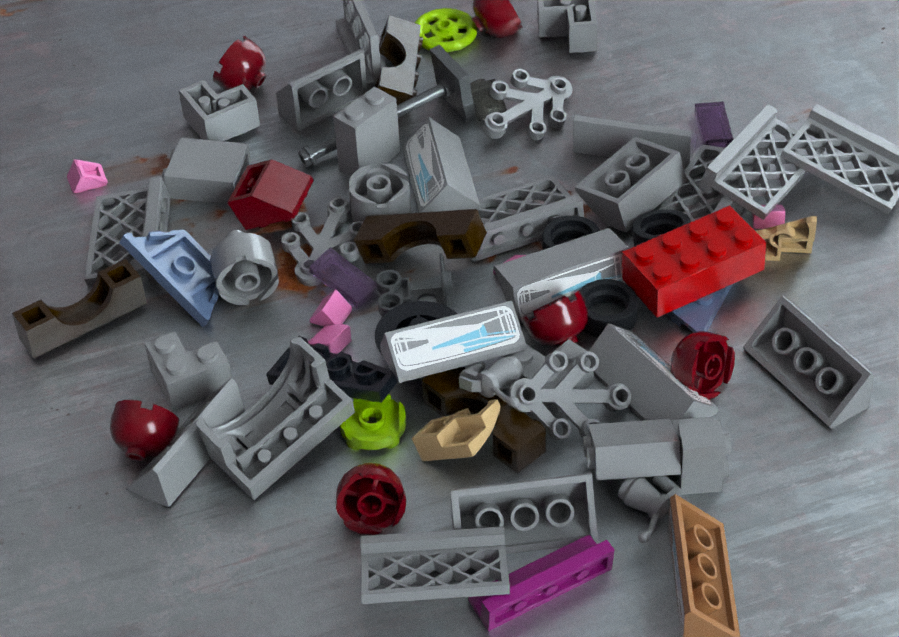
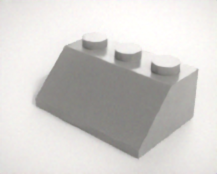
M360 49L288 84L276 92L279 115L299 132L343 110L365 94L368 90L364 52Z
M635 136L575 186V191L604 224L623 232H628L638 217L654 210L682 186L687 179L680 152Z

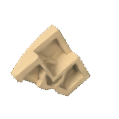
M810 216L756 230L766 241L765 260L780 261L781 252L812 253L817 216Z
M498 399L488 401V404L477 414H471L467 408L450 416H443L429 421L411 438L422 462L474 457L488 439L497 421L501 408Z

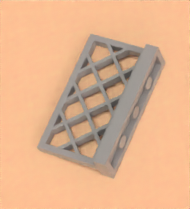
M343 0L344 18L335 20L336 29L348 55L360 49L364 52L367 90L369 91L374 87L381 68L386 67L379 51L378 34L362 0Z
M816 103L807 120L782 150L780 157L878 210L889 214L899 200V146ZM808 134L817 139H809ZM825 147L828 154L817 155L814 148ZM805 148L808 156H801L792 150ZM834 148H836V149H838V150H840V151H842V152H844V153L836 154V151H835ZM852 161L855 169H843L841 162ZM861 162L870 166L871 168H863ZM821 163H832L835 170H827L821 166ZM867 176H879L882 183L871 184ZM888 176L898 182H890ZM859 177L862 184L855 185L848 178ZM886 191L890 199L889 202L876 196L875 192Z
M769 104L707 166L699 186L701 190L708 194L714 189L763 220L808 172L796 165L797 171H784L782 164L793 163L781 158L777 148H785L797 131L775 118L778 110ZM776 130L784 135L786 140H774L772 132ZM818 147L814 148L817 155H823L825 148ZM757 148H769L771 155H759ZM797 149L792 150L795 153L799 154ZM742 164H754L757 172H744ZM762 164H775L777 171H764ZM739 180L741 188H733L726 184L725 181ZM747 180H759L762 188H749ZM767 180H780L782 188H769ZM752 196H765L766 206L763 207L753 201Z
M702 144L685 169L687 181L665 199L659 210L680 209L689 216L692 222L695 221V218L711 214L730 205L742 216L746 210L744 207L715 189L710 194L704 191L700 192L699 186L702 178L694 181L691 179L693 176L705 173L707 166L712 162L705 163L703 160L706 156L717 157L725 148ZM757 148L759 155H768V148ZM742 164L744 172H757L754 164ZM762 164L764 171H770V164ZM739 180L727 183L733 188H741ZM747 180L749 188H759L761 186L759 180ZM693 191L695 194L683 199L679 197L681 194ZM717 196L722 197L719 201L710 204L707 202L708 199ZM700 202L702 204V207L690 211L687 209L688 206Z
M162 176L150 178L149 187L96 196L84 278L87 286L95 284L98 274L95 271L104 264L112 266L125 259L128 262L134 259L119 243L120 240L114 238L122 230L132 233L133 237H144L152 231L167 233L171 197ZM146 198L139 206L132 205L138 199ZM118 204L109 212L104 210L106 205ZM126 209L130 211L122 220L117 218ZM138 217L144 219L135 227L130 225ZM110 222L115 224L106 233L101 231ZM109 243L112 245L103 254L98 252L105 244ZM119 251L126 253L116 262L111 259ZM138 263V266H133L140 276L147 275L150 283L157 282L140 263Z
M554 176L478 199L480 204V210H477L479 216L489 220L488 222L482 221L487 234L476 258L470 259L472 262L542 240L545 226L552 220L572 215L584 217L583 200L578 195L571 196ZM547 188L553 189L551 193L541 191ZM516 198H525L524 201H517V200H513V199H516ZM533 200L545 201L544 204L532 203ZM491 206L497 207L496 210L484 209ZM505 209H514L517 211L516 213L505 212Z
M504 527L360 536L362 604L510 594ZM470 568L478 571L473 575L465 573ZM434 570L441 573L435 578L428 575ZM397 573L404 575V577L399 580L391 578ZM488 577L498 580L497 582H484ZM452 579L461 582L453 585L446 584ZM415 582L423 584L421 587H410ZM379 584L387 587L385 589L371 590Z

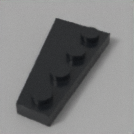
M301 337L305 342L308 343L307 338ZM317 343L315 346L310 345L325 359L330 380L350 398L382 403L397 384L395 375L389 369L365 360L359 363L352 361L351 355L340 352L338 355L331 353L328 346ZM290 347L267 372L266 376L269 385H273L284 370L289 359Z

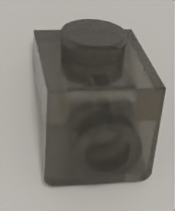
M478 79L470 83L478 121L484 120L487 115L493 112L503 113L507 110L503 100H496L489 93L492 83L496 81L495 79L488 81Z

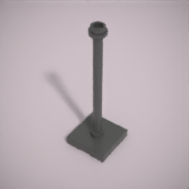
M441 45L430 49L437 86L397 105L398 118L442 96L466 122L475 119L476 112L469 75ZM336 137L312 149L307 145L302 147V150L298 152L302 164L306 168L316 166V159L337 149Z

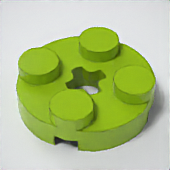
M390 394L387 395L382 403L353 398L355 413L339 426L340 433L346 440L347 446L353 450H378L396 447L400 443V437L406 429V413L403 404L400 401L398 404L392 400ZM371 417H376L378 421L376 423H367Z

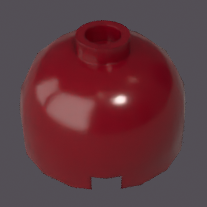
M473 0L475 17L471 19L479 32L485 30L492 37L506 38L523 28L521 20L509 0Z
M243 36V42L237 39L221 57L219 64L223 67L220 73L214 71L213 81L226 91L242 84L249 91L254 87L258 89L267 77L264 73L266 57L262 49L246 36Z
M580 290L572 292L575 297L574 299L569 300L568 297L562 296L532 311L535 317L530 320L526 315L521 317L531 338L545 346L557 344L561 346L568 339L574 343L578 342L576 335L585 328L588 321V310Z
M698 331L686 335L677 344L672 353L671 373L687 388L698 392V395L710 400L721 393L714 390L722 382L728 384L735 366L734 349L728 346L727 340L729 339L726 336L706 331Z
M122 400L115 404L110 421V432L115 444L126 452L125 456L135 461H145L146 457H157L167 446L172 445L170 442L176 437L179 429L178 416L153 404L152 410L141 408L142 401Z
M364 463L346 472L338 483L335 501L336 510L348 529L359 534L376 535L382 533V530L379 528H387L391 524L394 527L399 523L405 513L406 494L400 478L392 469L378 463Z

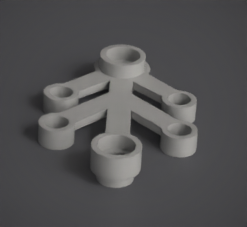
M524 69L514 70L510 79L511 84L516 88L528 87L540 90L537 94L510 89L507 83L501 80H496L492 83L489 91L492 98L521 103L503 113L493 112L487 115L482 126L486 136L493 139L501 138L509 123L531 111L527 135L533 140L542 139L546 132V125L543 123V105L549 100L552 102V110L548 117L549 125L554 128L563 127L567 119V114L563 110V102L571 96L573 90L571 83L561 76H552L547 80L529 77L528 72Z
M334 197L327 205L328 218L319 236L310 226V219L307 213L298 212V215L291 220L293 230L299 232L311 247L312 253L310 257L301 249L300 237L297 233L288 232L281 237L282 249L290 253L296 261L295 275L305 286L320 284L326 275V270L345 262H354L359 258V250L354 243V239L358 233L357 231H359L363 224L362 221L351 223L348 232L333 238L339 224L346 223L351 219L350 203L344 197ZM340 248V253L324 258L326 253Z
M562 351L548 354L543 366L531 379L522 378L511 385L508 397L514 396L519 400L518 406L514 408L523 413L532 412L548 429V434L552 439L561 440L570 435L571 425L566 419H556L543 404L554 403L579 429V434L582 438L583 436H589L587 425L601 423L596 419H588L574 403L603 404L606 409L615 412L627 408L631 402L630 390L621 383L609 385L604 390L573 389L586 373L598 368L599 359L593 352L580 354L576 358V364L554 389H541L553 373L564 370L568 365V358ZM554 356L560 360L559 368L553 364ZM585 357L589 358L591 362L590 368L584 365ZM524 389L528 390L530 393L529 401L525 400L523 397ZM617 391L623 396L622 402L616 398ZM557 423L563 427L562 435L556 432Z

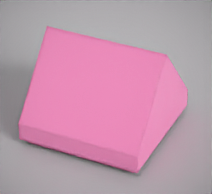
M335 289L323 298L309 319L310 323L323 327L326 325L343 324L351 313L352 306Z

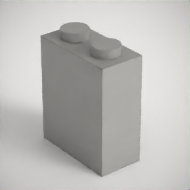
M373 87L333 116L339 171L351 177L356 170L367 165H371V169L381 168L380 163H388L401 153L396 98L386 92Z
M180 137L176 149L171 151L168 167L164 168L162 172V178L171 199L228 204L227 202L247 166L252 165L249 144Z
M671 419L588 424L589 436H583L584 457L587 459L588 469H594L596 480L681 474L680 440Z

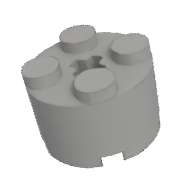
M380 163L381 168L371 169V165H367L356 170L349 179V199L353 222H364L366 216L411 213L410 187L405 171L398 166L387 163Z
M233 230L212 251L210 262L215 284L220 296L225 301L236 305H247L251 299L259 298V301L266 299L277 288L279 283L278 270L271 243L265 238L252 233H244L241 230Z

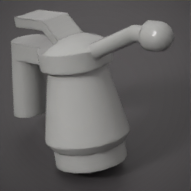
M513 356L499 358L487 371L484 370L485 364L483 361L470 364L460 373V388L470 392H479L487 398L497 395L504 402H507L509 406H518V398L514 396L508 397L501 391L510 388L515 381L522 379L524 376L523 366L517 358Z
M666 475L654 476L653 482L666 493L663 495L644 477L626 478L619 489L618 497L624 501L626 506L647 513L651 518L648 530L643 531L638 536L641 543L648 542L654 532L657 521L661 520L665 515H669L670 497L674 494L678 496L682 494L683 490Z

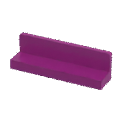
M586 535L509 573L510 594L468 597V602L489 632L612 570L615 550L608 540L596 544L590 535Z

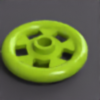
M452 8L428 11L415 21L416 24L421 25L419 35L423 37L421 47L429 51L438 45H441L447 53L459 51L474 41L478 29L469 14ZM458 29H467L466 33H458ZM431 32V34L433 35L432 37L427 38L424 35L426 33Z

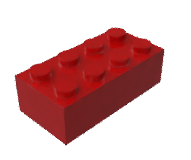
M729 205L623 251L622 280L633 289L639 299L658 318L763 271L766 241Z

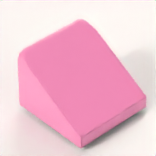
M76 159L73 161L67 174V179L73 193L106 186L108 183L102 165L99 163Z
M777 205L764 220L752 213L753 229H765L785 224L786 214L783 205Z
M346 324L326 325L308 341V344L315 346L317 343L328 346L329 352L338 354L352 341L350 326Z

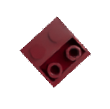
M273 159L247 166L227 203L245 230L256 227L264 228L269 224L279 221L288 222L298 215V211L307 197L314 179L309 174Z

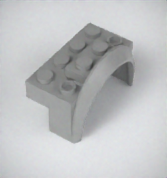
M299 336L290 340V355L284 370L269 390L255 404L234 420L216 428H209L204 418L200 416L196 422V427L201 434L209 457L243 491L255 500L353 415L355 409L353 400L330 380L325 359ZM294 394L303 404L300 406L290 395Z

